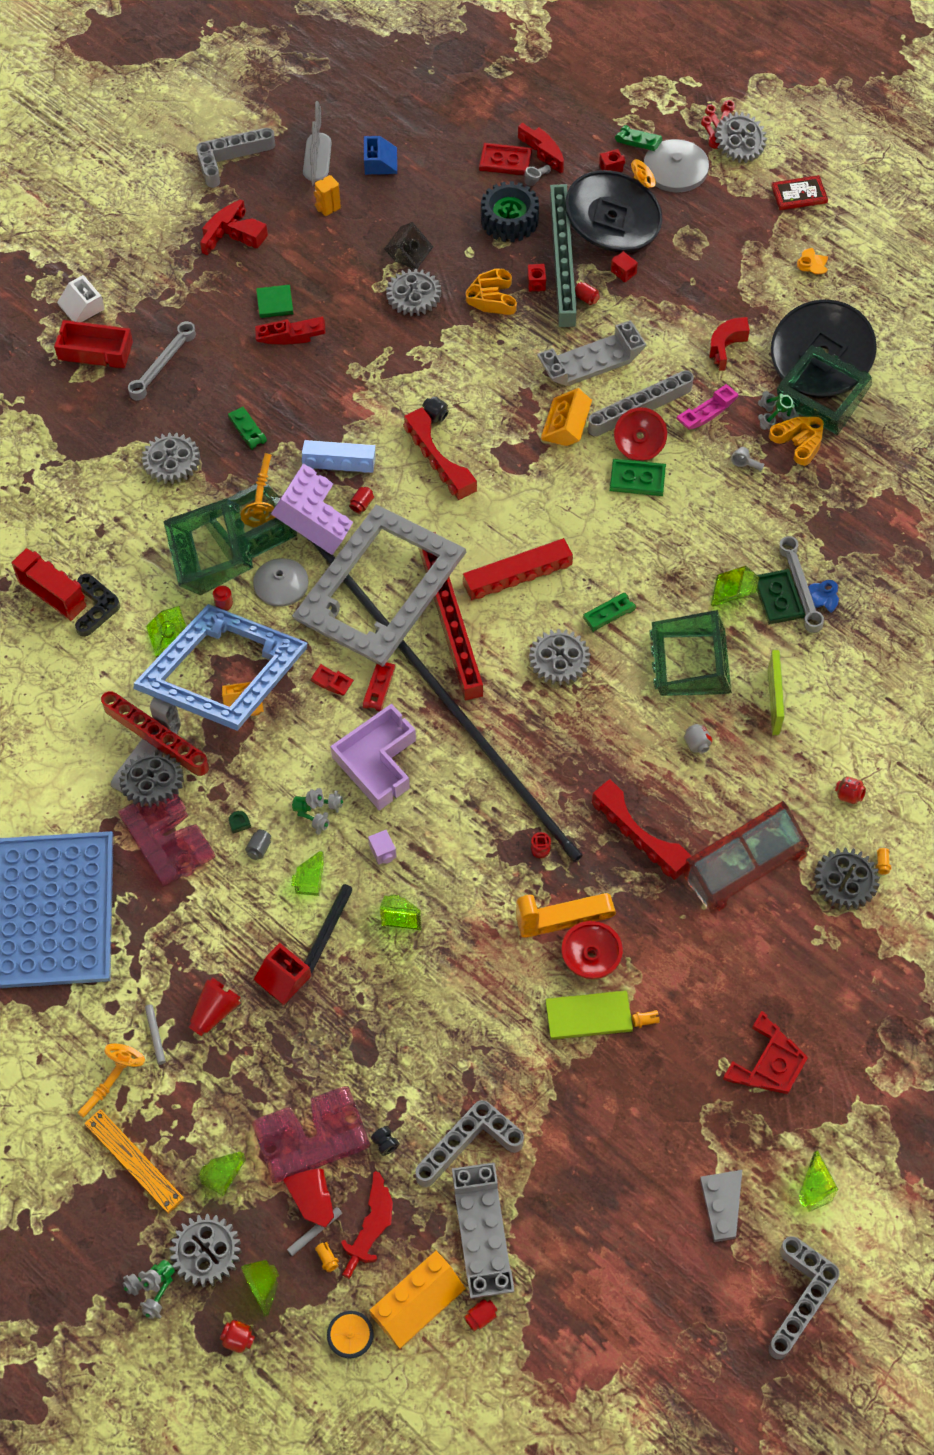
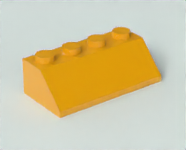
M436 1250L370 1309V1315L394 1344L401 1349L464 1292L466 1288L452 1267Z

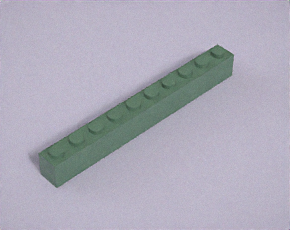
M567 184L550 185L559 327H575L577 312L570 222L565 210Z

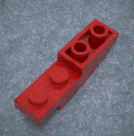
M522 122L518 126V138L534 150H537V158L562 174L564 172V158L555 141L541 128L538 127L536 130H533Z
M238 200L224 207L202 228L204 237L200 241L202 254L208 255L215 248L216 243L223 237L224 233L229 234V223L237 222L245 216L244 200Z
M323 316L290 323L286 319L255 326L256 341L267 344L311 342V337L326 334Z

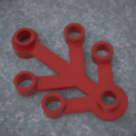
M727 100L723 102L720 120L724 116L727 117L729 113H733L735 109L733 101ZM708 105L705 109V113L708 116L702 118L701 125L705 127L709 134V146L713 149H719L720 143L715 142L718 137H715V131L710 124L713 122L715 128H717L720 121L715 114V106Z

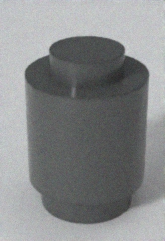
M259 829L253 833L245 848L248 857L257 860L264 857L271 843V835L267 831Z

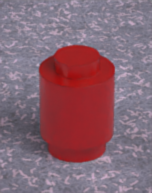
M579 282L575 287L576 297L588 305L596 304L599 300V291L586 282Z
M359 487L350 500V509L358 514L364 512L374 499L373 491L368 487Z
M222 585L214 589L213 598L215 606L225 611L230 610L233 605L230 588Z
M482 1299L467 1311L464 1319L475 1332L477 1329L481 1330L497 1317L495 1312L498 1310L491 1300L486 1301Z

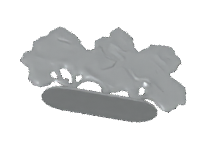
M318 101L315 102V121L312 122V135L306 141L303 175L306 179L312 181V186L315 181L322 180L329 173L332 145L331 138L328 135L319 133L321 128V106Z

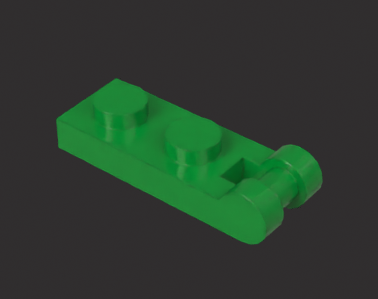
M623 125L620 132L615 136V140L618 143L655 151L663 141L661 135L630 129L627 125Z
M244 406L228 413L229 419L251 450L256 448V445L267 442L266 436L260 431Z
M622 593L583 614V619L594 632L626 613H632L636 609V605L629 601V596L626 593Z

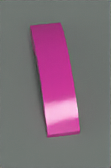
M726 384L716 390L712 398L693 410L687 409L678 415L676 419L687 429L700 427L722 413L736 400L739 394Z

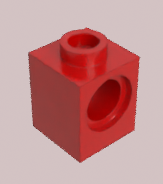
M618 149L600 153L599 166L601 170L623 172L625 157L621 155Z
M623 251L613 257L611 272L623 282H627L637 274L638 262Z
M545 264L528 265L529 292L546 291Z

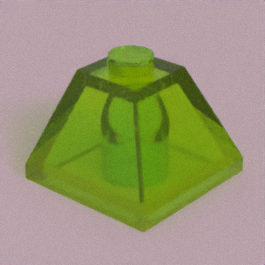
M746 565L718 574L711 606L714 607L756 593L759 576Z
M180 606L161 611L146 625L156 658L186 628Z
M398 895L384 896L380 905L381 926L413 930L422 929L420 909Z
M815 1151L812 1155L799 1191V1200L803 1207H807L809 1212L831 1203L839 1190L818 1151Z
M267 1260L241 1266L244 1277L264 1317L269 1315L278 1287L276 1277L279 1274L274 1264L269 1265Z

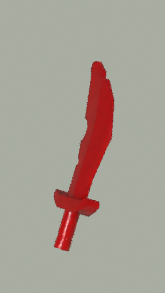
M377 1171L373 1172V1183L368 1205L371 1207V1213L364 1218L363 1230L360 1231L353 1246L347 1244L346 1240L341 1241L343 1249L351 1256L342 1274L348 1279L352 1276L359 1260L364 1263L377 1261V1256L370 1255L368 1252L376 1239L392 1222L393 1201L388 1187H384V1179Z

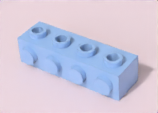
M304 440L302 465L305 464L312 469L373 473L375 445Z

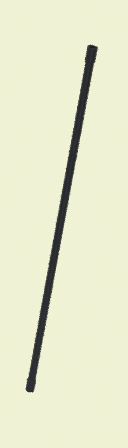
M310 541L329 565H331L335 556ZM348 574L343 582L375 621L387 627L390 624ZM402 640L398 646L399 650L554 836L573 862L580 860L583 856L582 853L565 836L412 649Z

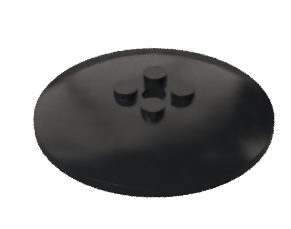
M607 170L584 174L572 183L566 195L565 210L569 222L581 237L602 249L614 252L640 250L653 242L660 231L662 211L656 197L638 180L626 174Z
M814 300L794 308L780 321L772 337L771 358L778 376L793 390L811 397H833L852 390L869 374L876 357V337L867 318L851 305L836 300ZM825 348L828 350V353L821 355L819 350Z

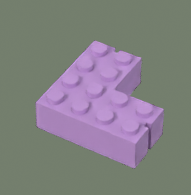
M303 464L271 515L333 555L353 522L345 515L334 510L332 506L323 502L333 483L326 477L316 475L317 472Z
M392 704L330 746L332 758L378 810L391 803L393 796L398 798L410 789L409 777L392 760V757L416 741V730L405 718L402 719V714Z

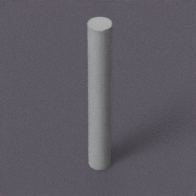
M153 1005L145 1006L155 1055L157 1063L161 1065L166 1063L154 1008Z
M338 1207L333 1210L334 1218L329 1224L342 1214ZM316 1224L287 1249L288 1253L293 1256L325 1228Z

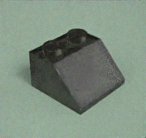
M411 222L398 229L384 250L395 262L415 270L419 268L427 257L433 245L416 225Z

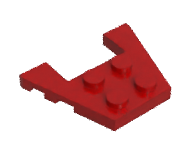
M761 1011L752 1029L771 1040L752 1072L732 1061L723 1080L788 1094L808 1057L790 1038L788 1039L780 1031L776 1024H773L767 1018L768 1016L765 1012Z

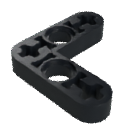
M82 574L77 579V582L82 586V592L96 603L75 623L78 635L83 637L92 634L120 609L119 598L90 574ZM98 590H102L104 592L101 596L94 595V593ZM97 612H101L103 614L102 617L98 619L93 618V615Z

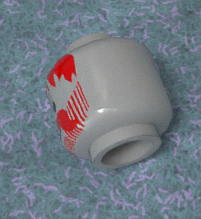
M694 724L686 729L684 740L691 752L702 754L710 749L712 737L705 726Z

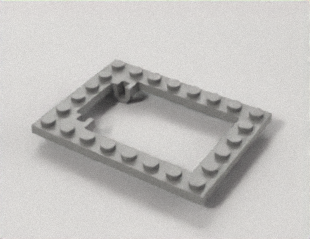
M376 504L292 617L303 625L383 667L467 553L466 549ZM383 529L438 558L390 624L386 627L376 622L374 624L376 633L369 631L365 635L335 619L340 610V603L331 598V596Z

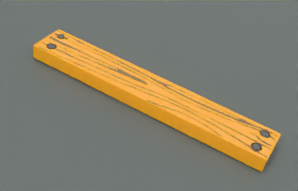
M101 1109L84 1123L167 1214L184 1200V1197Z

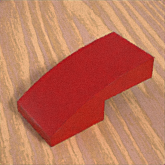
M320 664L310 681L328 691L344 696L354 680L340 671L335 673Z

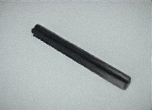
M347 884L342 885L304 962L310 967L311 973L352 893V887Z

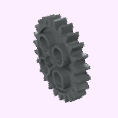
M154 751L151 756H148L145 752L143 758L137 755L136 761L130 759L131 765L125 764V770H121L122 776L119 777L123 795L127 796V800L133 799L134 805L140 802L141 807L148 803L149 808H151L153 803H156L158 807L161 801L167 804V798L173 800V794H179L178 789L183 788L182 782H184L183 770L180 763H176V758L170 759L169 754L163 757L162 752L155 756Z
M846 847L843 852L836 848L835 854L829 851L828 857L823 855L822 861H818V868L814 872L816 874L814 881L817 882L815 888H821L819 895H826L824 901L832 900L831 906L838 903L839 909L846 905L847 910H849L851 905L858 909L860 903L864 907L866 901L871 902L872 896L876 895V890L880 885L877 883L880 879V876H877L878 869H872L875 862L868 863L869 856L863 858L862 851L858 855L855 854L854 848L851 850V853L848 852ZM838 864H843L846 868H841ZM855 865V868L852 871L850 878H848L843 890L839 892L838 890L841 887L843 880L846 878L851 866ZM857 873H860V874H862L864 877H863V878L858 877L856 874H857ZM829 880H835L837 884H833ZM847 889H852L855 893H850Z

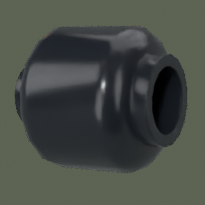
M437 396L430 399L427 398L422 404V407H424V410L434 423L442 422L449 413L447 403Z

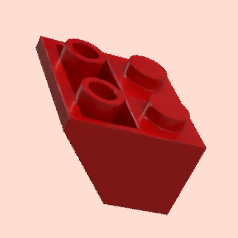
M279 943L265 957L253 980L284 1006L311 978V971L308 965Z

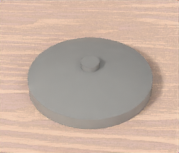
M679 139L662 141L655 151L648 150L644 158V163L655 177V186L665 191H690L700 186L708 175L709 160L706 153L699 146L689 141Z

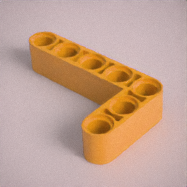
M609 893L539 909L533 895L521 896L516 901V920L521 937L523 938L571 928L585 921H601L616 915Z

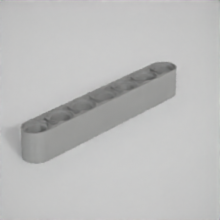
M681 371L592 413L589 416L588 432L593 436L602 435L614 429L618 419L630 409L644 407L654 410L688 394L692 390L693 374L690 371Z

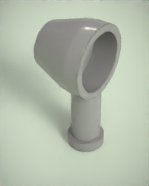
M545 165L540 169L527 167L524 174L525 183L529 186L535 185L541 175L550 173V166Z
M746 447L738 448L731 456L732 463L738 467L749 465L761 472L765 465L751 459L749 450Z

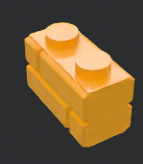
M330 175L323 178V180L315 182L314 196L316 198L315 207L317 211L321 212L324 216H328L333 213L332 211L335 212L341 209L339 183Z

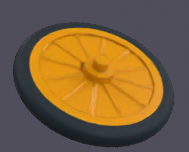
M344 1311L332 1319L327 1329V1341L331 1350L338 1356L347 1359L357 1358L367 1352L374 1338V1330L370 1320L364 1314L357 1311Z

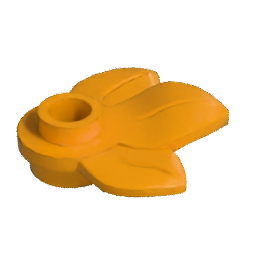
M813 248L806 249L798 259L797 267L801 271L824 274L828 271L825 267L828 256L815 255Z

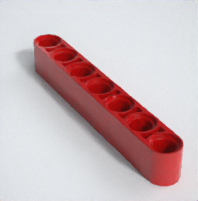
M108 691L101 696V702L107 715L164 754H169L171 759L176 758L177 763H180V765L193 774L203 776L208 772L207 757L202 751L117 693Z

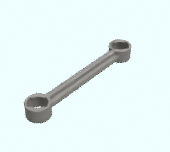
M188 321L180 323L177 328V336L139 380L129 383L128 391L132 399L142 400L147 395L146 387L182 344L195 338L196 332L193 323ZM135 388H142L139 391H133Z
M786 536L780 541L779 552L787 558L806 614L805 629L816 633L823 628L824 617L815 609L797 556L798 541L792 536ZM783 545H790L793 549L787 550L783 548ZM808 620H816L819 624L811 625L808 623Z

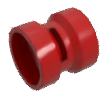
M544 832L534 834L531 840L532 854L537 858L547 857L551 849L549 835Z

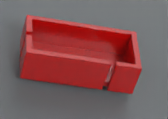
M68 320L62 321L59 330L60 335L57 336L54 345L58 360L107 366L109 364L110 367L125 369L133 344L130 328Z
M26 548L11 562L18 583L70 621L87 607L80 583L69 579L64 571H58L50 561L43 560L36 551L32 552Z

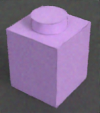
M387 830L368 837L370 849L378 865L389 863L396 858V848Z

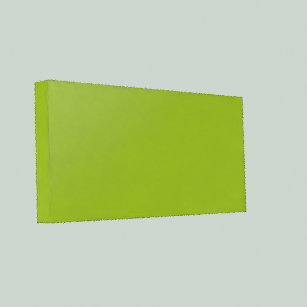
M772 650L768 665L772 735H779L785 717L780 651Z
M627 990L545 999L550 1040L633 1031Z

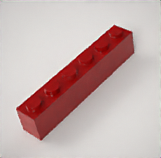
M563 538L463 573V585L471 600L481 599L488 594L498 593L505 588L515 587L525 581H532L537 577L549 575L560 569H566L573 563V554Z

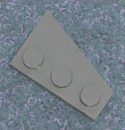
M742 1170L700 1177L714 1242L736 1238Z

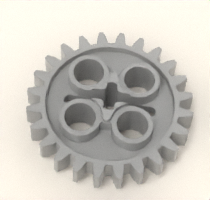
M737 111L734 115L729 113L727 117L724 116L720 120L716 128L715 137L718 138L715 142L720 143L718 148H723L722 154L727 153L726 158L732 156V161L737 158L739 163L742 159L745 163L748 160L752 162L754 158L757 159L766 147L765 142L767 138L764 137L766 132L762 131L764 126L759 127L760 121L755 122V116L752 119L749 118V113L747 116H744L743 112L738 115Z
M408 269V273H405L402 270V275L396 273V278L391 277V282H388V287H386L387 300L389 305H392V309L397 308L398 313L404 311V315L410 312V316L413 313L419 316L420 312L426 314V310L432 311V307H437V302H440L441 285H439V280H435V276L430 277V272L424 274V270H421L419 273L417 269L414 272Z
M168 433V437L161 434V439L155 437V442L149 441L150 446H145L146 451L142 452L143 467L147 475H151V479L157 478V482L163 479L164 484L168 480H171L172 484H174V480L180 483L182 477L187 480V474L193 476L192 470L197 471V465H200V453L195 441L191 442L190 437L185 439L184 434L181 437H178V433L174 436Z
M551 629L550 635L543 632V638L537 636V642L533 641L532 648H530L529 660L530 667H533V673L539 672L538 678L544 676V682H547L549 679L552 680V685H554L555 681H558L559 685H562V681L569 684V679L576 682L577 676L582 678L583 672H587V666H589L590 653L589 647H585L586 641H581V636L575 638V632H572L570 635L567 634V629H565L564 633H561L560 629H557V633H554Z
M206 1214L205 1220H202L200 1215H197V1222L189 1218L190 1225L187 1226L182 1223L183 1231L176 1230L179 1238L171 1240L176 1245L170 1247V1251L175 1253L170 1257L171 1261L176 1262L173 1265L174 1269H180L178 1275L179 1277L185 1275V1282L193 1279L192 1283L194 1286L197 1285L198 1281H201L203 1287H205L207 1281H210V1284L214 1286V1279H218L222 1283L221 1276L224 1274L230 1277L228 1270H236L233 1262H240L239 1257L235 1255L242 1252L241 1248L236 1247L241 1244L240 1239H235L238 1236L237 1231L231 1232L233 1225L229 1224L226 1226V1219H222L219 1223L217 1215L214 1216L213 1220H210L209 1214ZM205 1231L212 1232L211 1237L208 1239H203L201 1236ZM194 1236L199 1239L206 1249L210 1250L211 1255L219 1261V1264H215L206 1252H202L199 1244L192 1239ZM189 1246L196 1247L192 1254H186L185 1250ZM221 1246L227 1248L225 1253L221 1255L216 1254L217 1248ZM207 1261L210 1263L206 1270L199 1269L202 1262Z

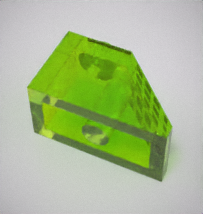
M323 851L317 852L297 867L296 875H292L291 886L295 887L296 894L320 895L324 867Z
M240 1151L211 1159L208 1165L205 1164L200 1170L199 1179L201 1184L224 1196L246 1161L244 1153Z

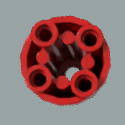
M213 977L205 982L190 1020L189 1028L200 1036L208 1033L241 1004L239 1001L241 999L240 996L230 989L227 992L224 991V985Z

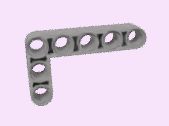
M262 128L199 143L196 149L206 185L214 188L220 184L219 169L216 162L273 149L275 147L274 131L271 128Z
M154 697L150 703L152 718L177 734L181 726L177 707ZM142 739L114 775L111 787L123 793L119 777L122 776L121 770H125V764L131 765L130 759L136 761L137 755L143 758L145 752L148 756H151L154 751L155 756H158L161 751Z
M484 1100L478 1101L417 1166L415 1171L417 1183L422 1187L431 1186L482 1130H485L504 1148L513 1153L519 1152L523 1147V1132L489 1102ZM479 1110H486L488 1114L480 1116L477 1112ZM496 1123H500L504 1127L500 1130H496L493 1128V1125ZM471 1125L474 1129L468 1132L463 1130V1127ZM511 1137H517L520 1141L516 1144H513L509 1141V1139ZM457 1140L460 1144L457 1147H451L449 1142ZM440 1155L445 1157V1160L438 1163L434 1160L435 1157ZM423 1171L431 1173L428 1178H422L420 1174Z
M794 1236L787 1237L783 1241L780 1255L785 1261L811 1278L812 1281L770 1342V1355L780 1360L788 1355L839 1278V1269L835 1264ZM786 1245L794 1246L796 1252H788L786 1250ZM805 1258H810V1259H812V1260L814 1261L815 1265H814V1266H808V1265H806L804 1259H805ZM823 1272H830L833 1275V1279H826L823 1276ZM811 1289H818L821 1292V1297H814ZM799 1307H806L809 1310V1315L801 1314ZM787 1325H795L797 1333H790L787 1330ZM774 1343H782L785 1346V1351L780 1352L776 1350Z

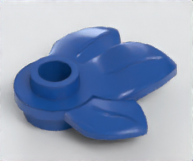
M825 580L822 583H813L808 586L815 608L825 605L829 612L835 610L839 603L837 596L838 585L835 581ZM828 586L832 587L830 590L825 589Z

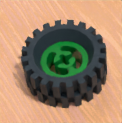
M510 181L508 185L505 182H501V186L495 184L493 185V190L490 188L486 190V194H483L481 200V224L483 230H486V234L489 236L493 234V239L495 240L501 238V242H506V239H510V242H515V239L518 238L519 241H522L523 236L528 238L531 232L534 233L536 231L539 220V199L534 190L530 192V187L526 186L524 188L523 183L514 185V181Z

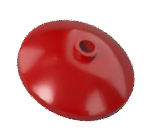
M638 407L628 410L618 419L614 429V440L617 448L624 456L635 461H646L654 458L663 450L667 441V427L663 418L649 408ZM638 433L643 434L642 439L637 438Z
M585 921L573 926L566 933L562 942L561 952L564 963L574 974L586 979H599L608 976L619 966L622 959L623 946L619 935L610 926L597 921ZM593 953L595 957L591 958L588 954Z

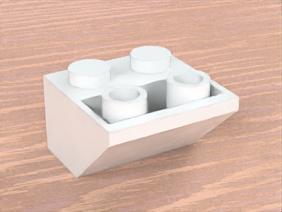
M84 275L69 282L57 302L66 315L75 322H83L105 310L102 296Z

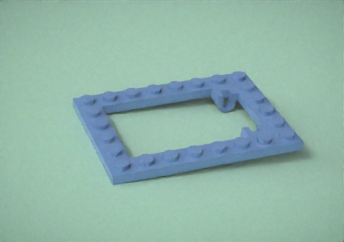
M208 604L134 682L133 689L238 731L304 653L308 643ZM227 630L263 644L262 657L270 659L267 665L230 707L165 681L206 635L219 639L221 632L225 633Z

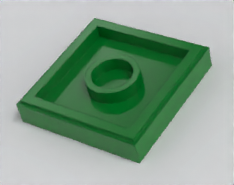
M290 285L256 288L260 318L294 314Z

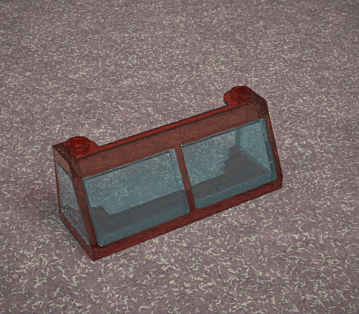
M782 801L686 859L683 877L711 913L715 910L720 911L727 906L729 897L791 859L792 861L803 860L808 855L807 852L810 845L789 807Z

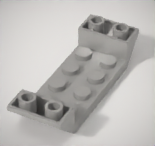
M629 320L615 326V335L557 355L552 348L538 353L537 356L553 382L570 386L630 364L646 347V343L632 321Z
M495 1163L452 1168L470 1299L514 1293L499 1201Z

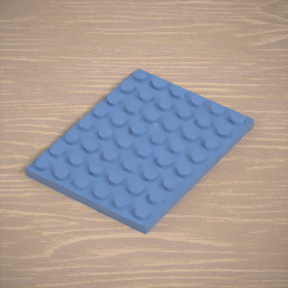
M112 831L0 838V988L111 981Z

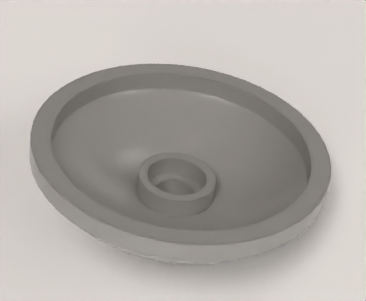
M286 558L273 559L264 563L257 570L253 579L256 595L263 602L272 606H288L299 601L305 595L309 584L308 575L304 567L298 562Z

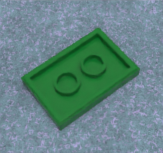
M613 459L609 491L663 496L666 464Z

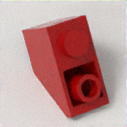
M253 218L228 224L230 238L256 249L260 247L268 236L267 225Z

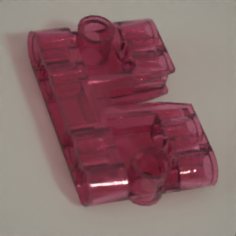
M173 794V800L167 798V804L161 801L158 807L156 803H153L151 808L149 806L141 807L140 802H138L136 805L131 803L118 810L121 820L163 887L182 876L192 875L196 868L216 858L214 851L197 824L163 836L164 833L175 828L188 817L185 811L186 807L178 794ZM185 862L189 863L187 866H181Z
M343 1086L311 1098L312 1117L317 1131L313 1138L305 1136L301 1123L290 1107L260 1117L251 1123L272 1183L282 1182L286 1177L319 1168L361 1152L371 1146L349 1086ZM352 1115L357 1119L353 1123H349L346 1121V1118ZM268 1146L276 1147L273 1153H267L265 1150Z

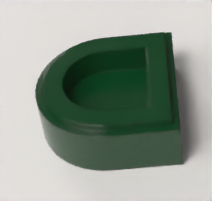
M235 811L229 816V825L233 834L251 828L249 818L245 812Z

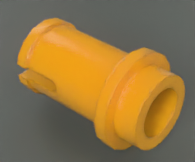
M879 848L877 850L876 869H878V873L881 875L889 874L892 869L889 864L890 851L887 848Z
M658 1011L636 1012L632 1015L634 1027L642 1028L643 1025L659 1023V1017H656Z
M328 1242L321 1243L315 1250L323 1263L322 1268L327 1272L334 1271L339 1266L338 1258L334 1257Z

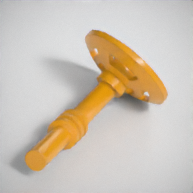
M638 159L633 160L631 163L634 174L633 178L645 187L653 188L656 181L652 171L642 161Z
M264 454L261 471L258 473L259 477H257L258 481H256L255 502L245 506L240 513L242 522L250 527H264L276 519L273 515L266 519L269 512L274 510V507L271 504L262 502L264 486L267 485L265 482L268 481L266 478H268L267 473L271 454ZM253 517L255 519H259L260 521H253L249 518Z
M112 1043L106 1045L104 1052L115 1062L116 1066L105 1082L100 1084L96 1091H93V1096L78 1111V1114L84 1118L99 1100L102 1101L103 1097H106L110 1092L109 1089L124 1068H127V1066H142L145 1062V1057L142 1053L123 1044Z

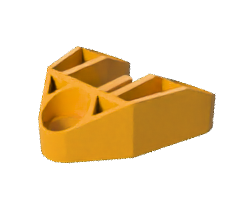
M493 269L479 274L466 291V303L483 312L505 315L514 314L517 309L516 300L510 295L499 292L500 289H507L511 286V274L505 269Z
M795 417L773 425L769 431V439L778 444L792 440L795 446H799L795 449L794 461L800 465L807 466L820 449L824 423L819 417ZM818 424L820 427L812 428L811 425Z

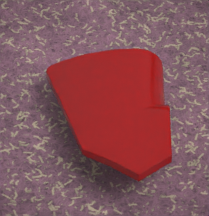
M317 1168L284 1178L283 1181L304 1219L326 1228L333 1220L334 1213L324 1170Z

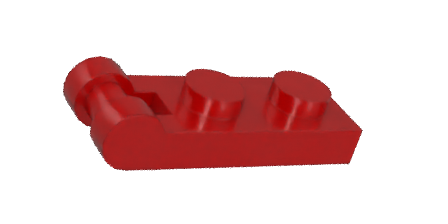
M386 662L382 667L376 663L363 701V708H374L378 712L383 710L396 664ZM372 697H376L378 700L373 701Z

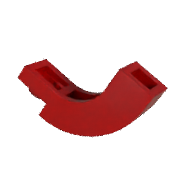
M747 317L730 319L719 325L714 331L710 343L709 358H714V363L718 365L719 371L726 370L727 355L725 348L732 343L748 342L750 329Z

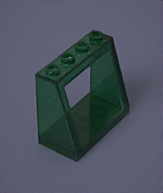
M811 345L777 387V396L780 393L790 396L795 405L796 413L804 417L821 418L824 423L823 427L838 435L872 386V377L866 371H859L851 363L846 364L841 361L838 356L826 353L823 348ZM813 357L859 381V384L836 412L792 389Z
M256 483L201 511L203 523L233 568L297 536V531L279 519L274 518L232 539L216 518L255 500ZM268 484L264 486L263 495L266 496L275 508L280 497Z
M226 498L163 521L179 587L198 595H203L254 568L253 558L248 548L249 542L244 532V523L239 513L240 507L236 502ZM223 515L234 559L201 570L192 531Z
M718 610L652 622V630H649L651 641H653L651 654L655 659V662H652L653 672L656 673L653 683L655 690L658 689L661 696L732 693L726 630ZM713 636L716 673L668 682L664 638Z

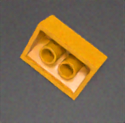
M579 388L553 398L541 440L564 446L579 442L590 411L592 399Z

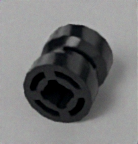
M388 1126L378 1129L371 1136L373 1143L378 1144V1150L382 1156L392 1153L400 1145L398 1140L391 1136L392 1131Z

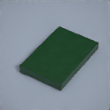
M789 569L753 576L768 625L805 617Z

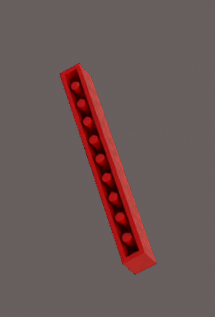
M418 547L425 572L427 573L438 557ZM448 577L434 596V601L464 700L466 701L483 697V683L450 577Z

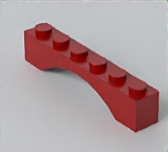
M421 407L404 415V430L406 433H410L414 444L421 448L423 456L429 459L433 470H437L441 481L448 485L450 493L455 495L458 500H461L477 492V480L469 469L450 462L435 447L431 438V418L424 408Z
M609 779L593 792V806L598 811L601 810L609 822L615 823L624 836H629L639 850H643L653 863H657L661 867L665 875L671 876L675 880L692 865L693 856L680 844L657 839L637 825L627 810L623 791L612 780Z

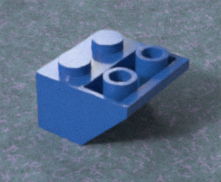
M364 136L365 175L397 174V147L381 136Z

